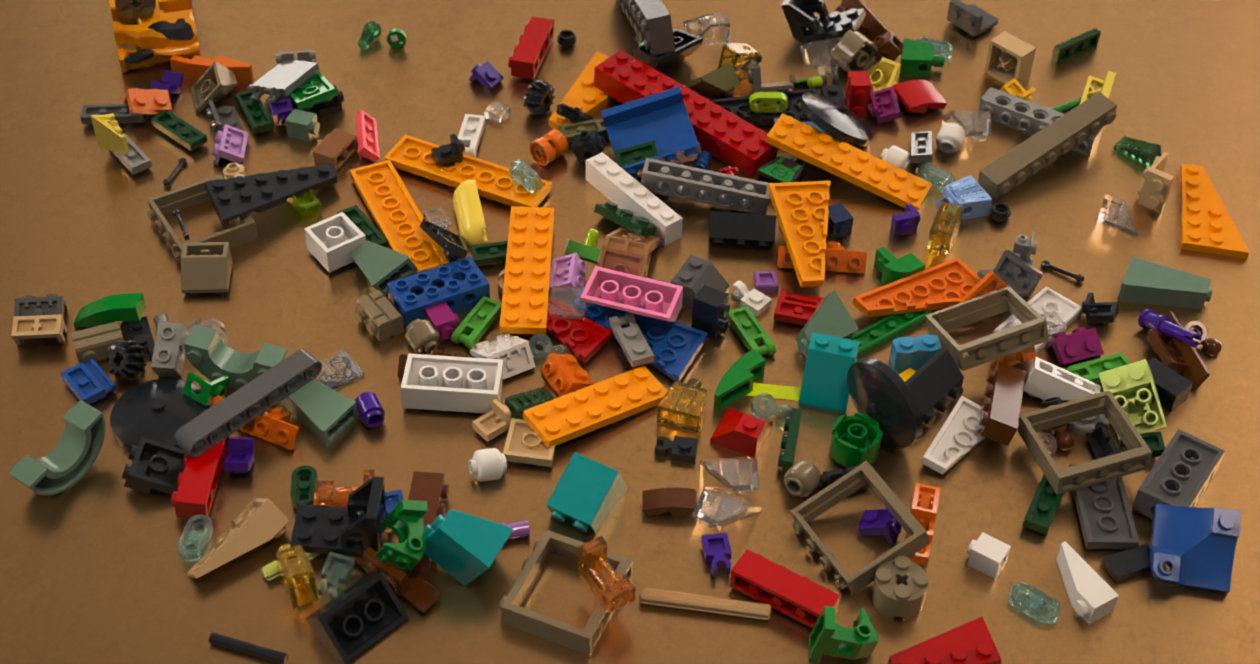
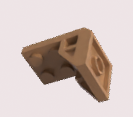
M618 228L606 235L598 267L645 278L651 252L660 246L662 237L640 236L631 230Z

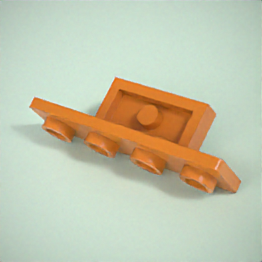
M829 241L827 242L825 252V271L864 274L867 252L845 250L844 246H840L839 242ZM780 245L778 247L777 267L794 269L787 246Z
M215 396L213 398L212 406L219 403L225 398L221 396ZM274 405L239 430L292 450L296 446L299 427L290 423L291 413L283 411V408Z

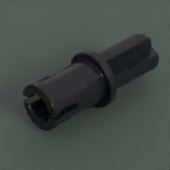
M564 103L557 106L556 113L569 119L571 123L594 119L592 115L582 112L580 108H573Z

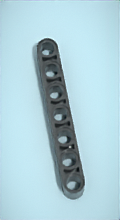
M304 349L296 351L183 425L175 433L174 442L191 457L200 456L317 377L321 372L322 363Z

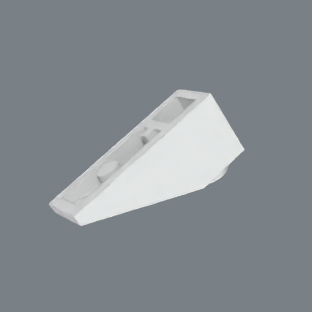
M1035 357L1025 374L1023 391L1029 396L1038 397L1043 400L1060 397L1061 400L1071 401L1095 393H1101V386Z
M1066 541L1061 543L1056 560L1071 606L1075 612L1088 624L1113 612L1119 595Z

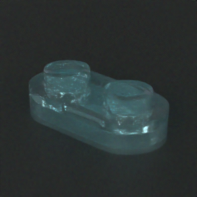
M921 37L916 40L933 44V55L945 56V59H949L952 56L953 47L946 41L933 40L929 37Z
M517 159L510 163L509 174L511 178L519 182L525 190L534 193L542 188L540 176L524 161Z
M923 163L916 169L917 177L932 183L931 188L943 193L946 185L956 181L951 173L930 163Z
M195 515L187 521L177 544L178 553L182 560L192 562L204 555L214 531L212 520L208 516Z
M1016 583L1011 588L1009 601L1015 608L1041 623L1051 624L1057 621L1061 606L1056 599L1027 583Z

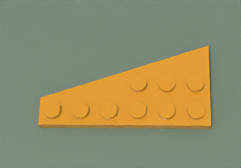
M597 51L560 104L564 103L573 108H580L582 112L592 115L615 98L594 87L595 67L609 57ZM556 110L549 118V126L556 130H559L560 125L571 124L569 119L557 114Z
M1182 163L1180 168L1181 249L1248 259L1249 251L1203 166Z
M831 181L769 183L768 192L801 287L822 286L824 282L829 214L828 203L830 199L829 188Z

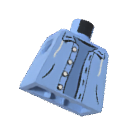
M969 175L946 185L943 197L937 200L936 207L940 213L949 211L957 220H960V217L961 220L989 215L992 198Z

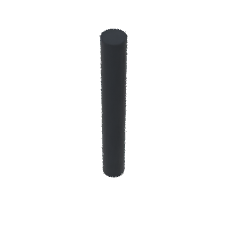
M213 632L209 637V643L280 664H286L289 655L283 652Z

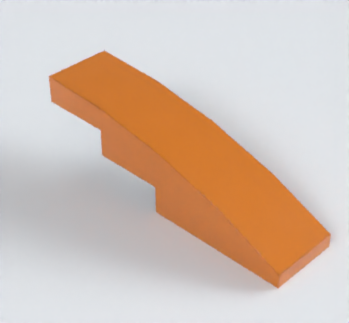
M176 55L170 58L172 71L183 74V78L198 80L212 63L216 61L235 73L237 83H253L254 81L252 64L221 56H216L213 60L196 55L192 59Z
M921 483L915 484L910 512L927 531L930 544L909 557V559L918 565L927 566L941 488ZM906 532V537H905V539H907L908 537H910L907 532Z

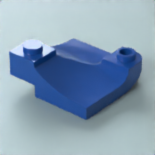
M1156 503L1154 505L1150 549V569L1153 576L1157 580L1171 585L1229 593L1234 554L1240 533L1241 511L1217 507L1196 508ZM1167 563L1171 568L1170 571H1165L1162 564Z

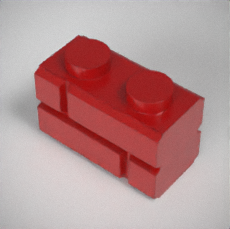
M850 71L847 77L845 103L849 110L859 118L867 117L872 85L869 74L866 71Z

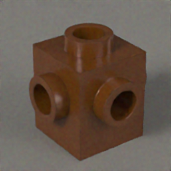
M892 30L883 36L876 37L873 41L878 48V53L875 51L874 54L876 60L880 61L883 57L895 61L902 54L903 42Z

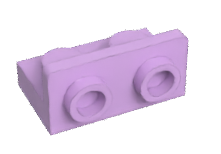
M227 124L224 125L222 131L218 130L211 153L214 156L213 164L217 165L221 157L241 164L244 159L249 133Z
M577 253L552 260L549 286L550 295L571 290L574 296L578 298L582 293L587 267Z

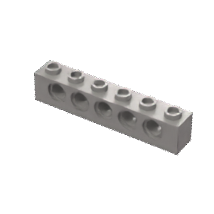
M990 87L980 99L977 115L1034 135L1065 114ZM1103 128L1096 134L1087 137L1081 144L1072 147L1071 150L1090 156L1099 144Z
M646 158L642 172L641 184L651 193L752 214H766L770 197L768 192L769 183L651 158Z

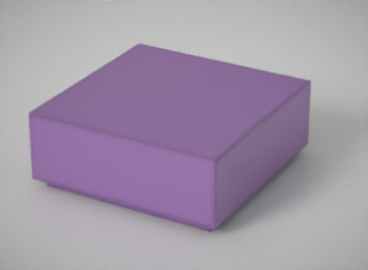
M776 271L754 272L753 279L756 290L760 292L779 291Z

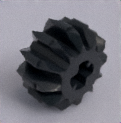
M534 80L532 84L528 85V90L525 91L526 94L523 97L525 100L524 107L530 113L544 115L546 111L550 110L551 104H553L555 89L548 82Z
M132 340L117 341L115 346H111V354L107 355L110 358L106 364L111 367L109 373L115 375V378L119 380L137 379L139 375L143 374L142 368L147 366L144 363V359L147 357L143 353L144 347Z

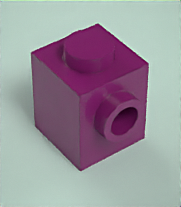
M446 302L425 308V319L430 321L439 332L440 339L438 342L450 339L457 326L460 325L457 314L452 313Z

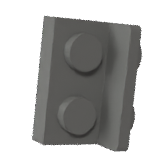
M213 100L208 101L209 109H206L213 133H216L218 130L222 131L225 124L243 130L234 105L216 109Z
M48 294L46 297L26 295L15 299L14 317L62 314L64 319V308H67V303L63 296L57 294Z

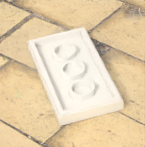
M1047 286L1027 302L1047 321L1049 341L1052 340L1053 335L1061 333L1082 314V307ZM1012 314L994 330V333L1022 323ZM1049 341L1035 345V352L1038 353Z

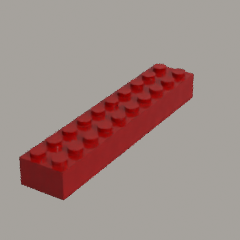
M619 50L595 67L594 87L623 104L680 86L700 148L727 165L738 167L739 172L751 179L757 175L758 168L777 157L778 148L765 142L768 133L622 50Z

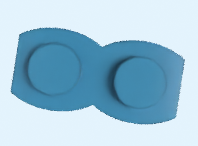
M927 334L916 338H896L892 340L889 361L891 367L897 373H902L909 368L919 370L942 349V345L936 335Z

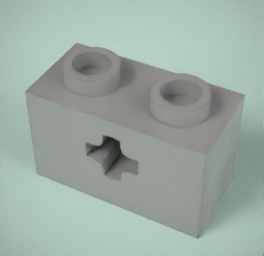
M159 322L151 363V368L158 376L182 378L186 356L184 343L189 335L188 330L182 323Z

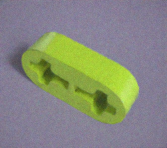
M755 92L749 98L750 108L754 112L781 113L788 107L787 96L781 92Z

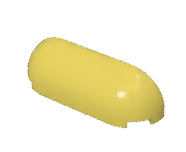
M474 179L466 180L456 188L453 195V206L459 234L463 237L468 247L487 244L489 242L476 181Z

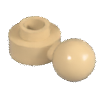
M230 163L223 169L224 179L246 176L244 166L238 163Z

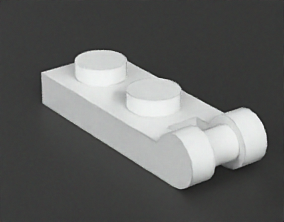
M465 114L458 135V139H461L464 146H466L464 154L476 157L477 148L486 123L485 116Z

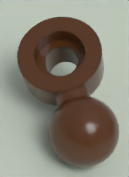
M1191 321L1184 327L1201 335V341L1195 338L1193 340L1203 345V351L1207 355L1216 356L1221 352V342L1216 338L1207 337V328L1203 323Z
M1068 424L1046 429L1048 433L1056 435L1055 445L1062 451L1070 450L1075 443L1073 435L1066 432Z

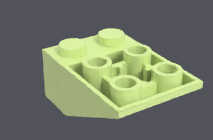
M1146 359L1099 373L1104 392L1110 390L1139 434L1167 428L1156 385Z

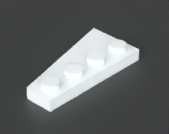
M961 396L923 456L921 463L943 475L985 439V437L981 436L982 425H979L980 418L984 412L981 410L982 406Z

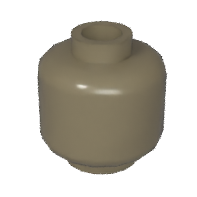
M416 319L406 327L405 339L412 349L420 354L436 349L440 335L430 321Z
M807 460L795 462L784 475L786 489L790 494L798 497L810 495L818 487L821 480L818 468Z

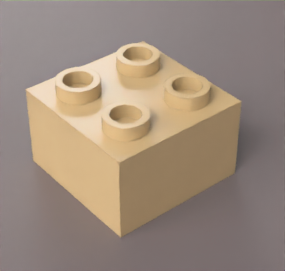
M1004 31L990 40L984 72L1005 84L1015 78L1022 85L1030 78L1036 47Z

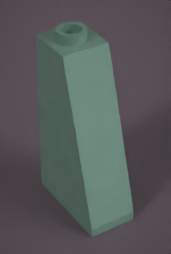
M1131 257L1117 300L1202 310L1204 302L1210 301L1213 289L1209 288L1212 279Z
M314 379L280 401L325 448L331 445L358 419L357 406L354 400Z

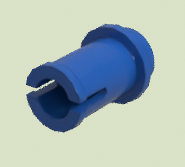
M701 151L703 157L697 158L693 162L692 167L708 170L711 155L709 156L710 153L707 151Z

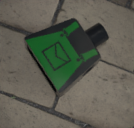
M778 156L757 169L756 180L767 183L803 182V161L797 157L789 160L783 156Z

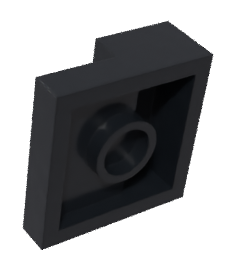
M141 437L139 445L132 446L128 458L133 461L132 465L126 464L121 478L126 479L124 487L149 494L151 488L168 494H173L174 491L177 492L178 475L180 472H184L186 452L182 449Z

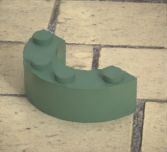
M194 324L184 343L187 359L202 375L210 379L211 382L228 375L231 377L228 388L236 390L284 360L287 353V348L263 343L262 348L258 352L250 354L240 353L223 343L219 337L218 330Z
M82 400L63 417L65 424L64 433L55 449L47 456L39 459H33L26 455L8 473L12 478L37 494L49 496L69 489L88 472L97 459L104 442L105 420L102 412Z

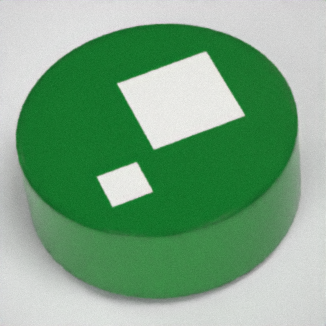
M399 28L390 30L387 36L388 44L398 49L404 47L407 41L406 33Z

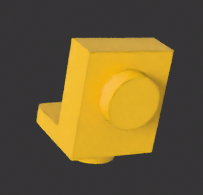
M1015 78L999 89L1028 101L1032 99L1031 94L1035 91L1034 87L1026 91Z

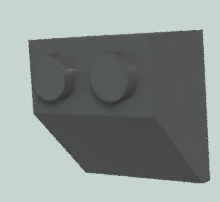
M693 255L688 257L671 280V284L683 286L682 302L685 307L693 309L694 296L704 284L725 293L730 288V285L710 261Z

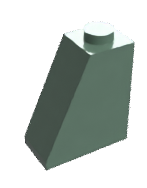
M368 240L350 253L376 290L379 289L385 296L388 294L387 283L411 276L418 271L407 255Z
M834 290L820 302L795 340L799 350L807 358L812 332L845 339L859 329Z

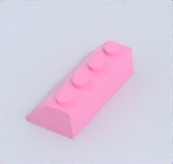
M595 266L580 297V301L664 321L676 322L682 307L683 286Z

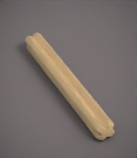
M641 588L639 601L642 604L769 620L771 614V605L650 588Z

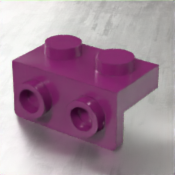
M871 85L869 104L873 103V105H870L869 108L871 116H876L878 124L902 118L893 86L874 92Z
M1085 327L1077 328L1069 335L1061 332L1053 335L1052 340L1046 343L1047 348H1054L1060 367L1104 354L1095 328L1088 330Z

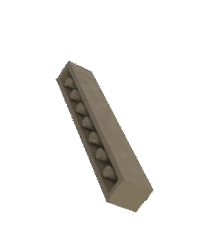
M1096 93L979 171L978 184L995 199L1002 194L1008 193L1011 188L1023 183L1027 177L1038 173L1042 167L1053 163L1057 157L1066 154L1072 147L1081 144L1087 137L1096 134L1105 125L1111 124L1116 118L1117 104L1102 93Z

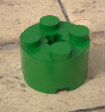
M855 413L854 416L844 414L837 418L833 424L830 442L831 459L845 467L857 466L865 461L872 465L878 458L882 439L879 423L863 413Z

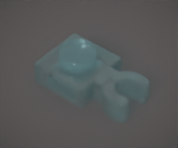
M333 552L329 553L320 573L321 579H323L318 584L320 596L328 588L332 589V599L339 595L338 585H347L356 565L355 558Z

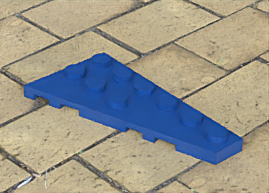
M582 293L574 302V311L611 331L609 317H622L625 313H629L580 301ZM633 313L638 327L654 354V362L650 364L679 383L706 342L708 333L678 322H669ZM612 331V337H613L614 339H616V337H615V335H614V333H613V331Z

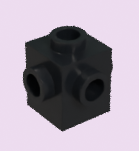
M597 129L583 131L580 134L574 135L571 149L579 163H584L587 159L602 153L606 147L603 136L599 135Z

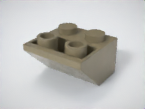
M229 242L183 243L181 254L182 293L228 292L232 269Z

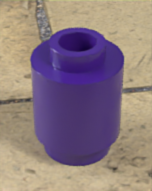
M373 392L361 393L355 399L361 421L371 428L381 425L384 421L385 412L376 394Z

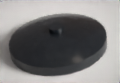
M804 93L800 98L798 105L801 111L827 133L844 142L861 147L867 146L873 137L871 130L845 104L814 93Z
M865 357L851 365L847 374V385L858 413L867 414L870 418L875 419L882 431V439L893 446L908 447L917 441L923 432V419L917 400L905 381L890 366L875 358Z
M172 378L156 379L139 384L124 393L111 411L110 425L116 441L130 452L133 445H139L141 437L182 449L174 442L175 433L183 425L208 410L210 405L205 406L183 394L186 382L184 380ZM191 384L192 391L195 394H200L201 389Z

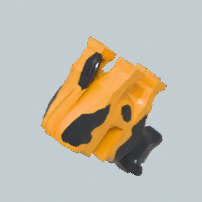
M109 0L117 46L124 44L135 45V50L118 49L122 74L130 69H149L155 65L170 63V58L173 55L187 59L200 55L192 0H156V7L152 16L131 19L123 18L115 7V0Z

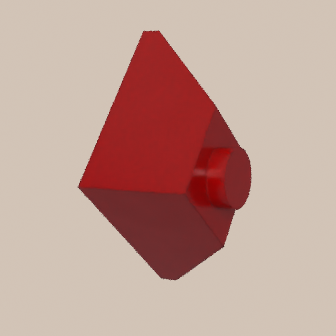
M728 407L710 438V442L755 458L771 430L773 422Z

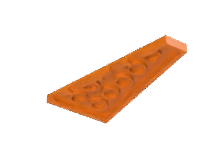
M957 257L855 296L853 305L865 317L945 309L959 304L958 301L981 278Z

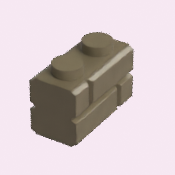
M379 289L369 293L368 296L364 295L357 298L355 315L359 322L364 321L371 336L375 335L382 342L391 338L392 335L396 336L403 332V316Z
M118 321L71 333L79 364L88 363L90 358H93L95 362L108 359L107 355L111 354V346H115L117 341L124 340Z

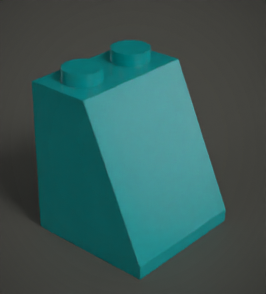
M812 332L798 405L846 414L850 397L847 374L851 365L857 361L859 341Z
M574 452L546 506L554 519L560 522L568 520L574 523L573 526L582 532L590 530L596 533L626 493L628 487L619 471Z
M451 509L444 516L439 514L431 525L427 524L424 527L426 540L424 554L466 586L491 566L513 529L506 525Z

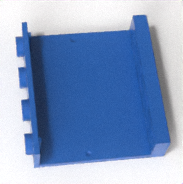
M680 86L601 111L615 159V151L654 140L659 155L651 159L680 164L703 157ZM645 160L630 165L626 164L621 168L636 179L642 176Z

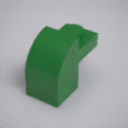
M884 246L876 249L874 266L882 273L881 282L885 285L925 270V264L912 253L897 259Z

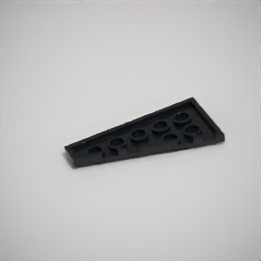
M816 88L784 93L787 96L788 107L781 113H759L752 111L749 102L750 96L710 101L748 123L773 125L774 118H779L782 113L800 122L811 121L801 111L798 102L804 93L819 94Z
M321 164L319 166L300 167L298 169L279 170L277 172L258 173L256 175L237 176L228 179H216L205 182V189L222 227L229 225V221L238 218L242 220L247 218V214L251 212L260 213L288 202L290 197L296 196L299 198L304 196V192L308 190L317 191L337 183V174L331 164Z

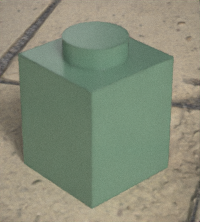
M293 109L285 120L287 137L310 142L319 132L320 125L317 121L316 113Z

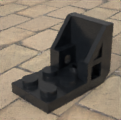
M784 0L781 5L794 39L803 44L840 38L848 30L858 31L866 16L864 8H852L845 12L835 11L829 14L823 0Z
M373 476L349 494L347 507L299 504L290 541L294 551L363 557L362 553L369 547L378 552L382 537V521L385 519L387 510L384 477Z

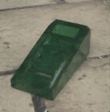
M1126 136L1113 146L1115 151L1147 167H1151L1155 158L1161 156V145Z
M545 387L511 395L504 399V404L510 409L512 418L524 420V410L556 398Z

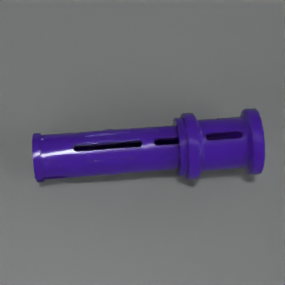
M1145 309L1139 316L1138 324L1144 329L1150 328L1194 348L1200 344L1193 340L1195 338L1201 341L1199 333L1172 323L1165 315H1157L1155 311Z

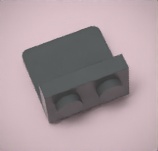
M950 0L947 20L970 35L977 36L998 24V18L973 4L966 5L959 0Z
M759 63L751 64V69H747L748 81L752 83L754 92L777 90L781 93H789V89H794L792 81L761 83Z
M1005 250L995 269L979 270L977 276L982 279L992 270L1019 296L1026 297L1033 294L1044 273L1010 250Z

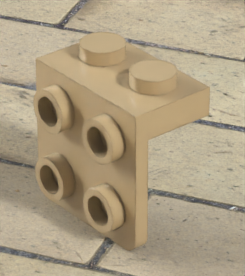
M1166 152L1160 157L1157 156L1152 166H1148L1142 176L1145 180L1137 193L1140 195L1138 204L1160 214L1165 208L1174 180V176L1164 172L1169 153Z

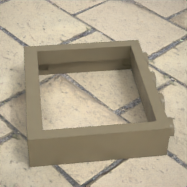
M221 174L147 199L150 209L147 211L148 217L151 221H155L158 233H163L164 241L167 246L171 245L176 259L179 258L181 260L183 244L164 216L172 213L175 209L182 210L210 200L205 189V182L224 179ZM247 214L245 219H234L238 224L237 226L190 243L229 242L231 249L258 239L256 222L250 214Z
M1010 286L925 315L928 334L938 336L942 348L945 347L949 350L957 366L962 371L1049 341L1047 321ZM1006 311H1010L1022 323L962 345H958L947 333Z
M1110 390L1019 415L1018 433L1057 495L1149 469L1152 451ZM1104 414L1128 449L1125 452L1059 470L1036 432Z
M867 461L791 510L794 518L792 525L799 535L803 533L807 537L805 541L813 553L818 551L821 555L819 559L827 571L832 569L836 574L834 578L842 590L847 588L851 595H854L874 581L876 571L880 565L901 555L909 558L930 544L927 531ZM867 484L910 537L849 576L808 523Z
M546 530L542 538L536 540L532 555L524 560L519 577H514L509 594L507 596L504 595L500 601L501 623L590 655L632 577L633 560ZM549 551L613 574L584 629L518 606Z

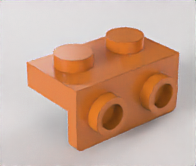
M132 88L127 89L123 98V103L129 106L130 114H160L165 110L172 112L168 90Z
M550 353L541 368L542 375L559 397L571 393L572 390L577 391L594 384L589 378L588 373L578 364L577 359L569 353Z

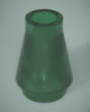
M370 21L364 25L358 41L360 48L367 49L381 36L382 28L378 23Z

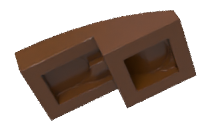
M658 488L643 491V512L646 517L669 511L673 517L697 512V492L695 489Z

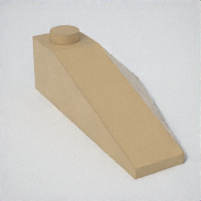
M254 498L231 522L234 528L222 533L217 538L218 546L207 550L187 574L191 578H199L271 540L273 537L275 539L284 533L286 530L285 525L290 520L269 498Z

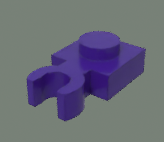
M727 533L701 535L705 562L712 561V575L717 576L718 567L725 568L726 574L729 575L731 572L730 559L732 552Z

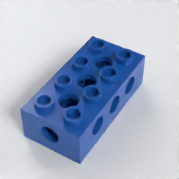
M471 256L387 283L388 300L403 316L405 330L412 321L425 319V308L446 302L452 313L460 314L472 310L483 296L490 298L489 282Z

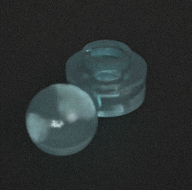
M536 334L529 341L532 356L535 358H544L550 353L570 354L569 349L564 345L552 346L550 338L545 334ZM541 344L543 346V350H537L535 345Z
M760 393L751 403L753 414L762 419L769 418L773 414L780 423L785 424L786 417H791L792 407L786 404L777 406L774 397L770 394ZM759 405H764L766 410H761Z

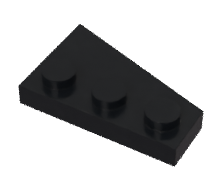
M425 219L422 220L419 227L446 250L447 255L458 259V257L465 259L468 249L463 237Z

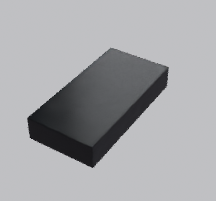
M1146 543L1103 557L1101 564L1116 583L1151 571V548Z

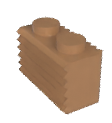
M334 128V131L327 134L324 140L320 142V145L318 144L314 147L312 151L314 165L331 164L336 172L358 150L357 136Z

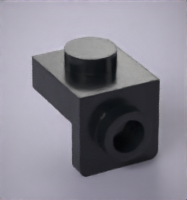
M1088 293L1085 301L1082 302V313L1086 314L1087 323H1115L1119 312L1118 302L1095 303L1093 293Z

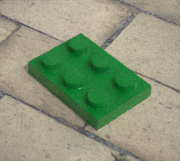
M316 72L288 95L299 110L311 109L317 103H326L331 101L333 97L338 96L335 88L320 72Z

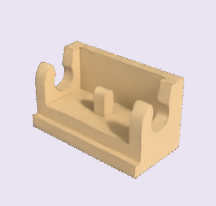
M62 314L15 316L13 318L11 337L16 345L22 344L21 339L57 337L60 343L65 342L63 334H67V326Z

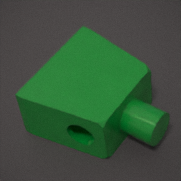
M904 38L900 61V75L929 76L932 66L943 68L945 56L933 55V44Z

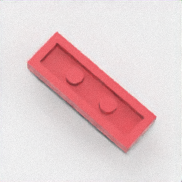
M360 110L355 114L358 153L363 158H368L375 163L380 158L377 121Z

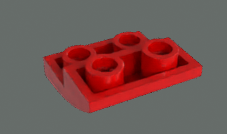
M911 80L893 85L897 99L904 104L905 109L910 113L925 114L927 108L944 110L947 105L944 98L928 80Z

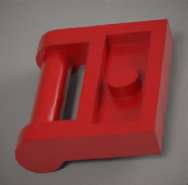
M781 289L773 320L805 326L825 297H809L788 293V290Z

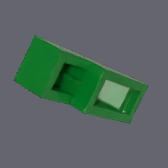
M143 293L112 295L91 302L80 309L73 323L74 327L92 328L116 321L119 322L120 326L122 321L140 322L146 309Z
M754 349L738 359L719 382L714 396L713 410L716 413L752 392L753 382L764 376L766 360Z

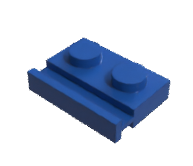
M90 358L86 364L80 363L60 373L62 380L76 397L88 405L106 397V393L110 391H117L114 382L93 358Z

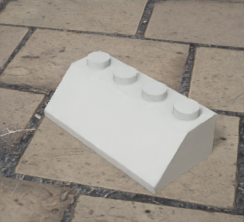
M408 354L401 384L402 407L488 413L492 410L491 401L497 399L501 402L504 361L500 359Z

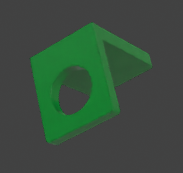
M189 372L183 394L205 406L213 403L215 396L225 397L231 377L225 375L212 382H208ZM193 381L201 386L200 394H195L192 391L191 384Z

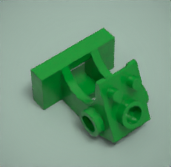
M401 500L382 521V532L396 533L399 539V543H384L383 547L375 553V557L380 558L382 563L389 562L399 569L411 571L421 561L426 548L423 516L428 511L427 501Z
M824 606L809 636V659L820 661L823 654L853 660L871 656L879 642L878 633L871 624V616L867 615L865 609L861 607L860 614L853 622V628H846L836 622L835 608Z

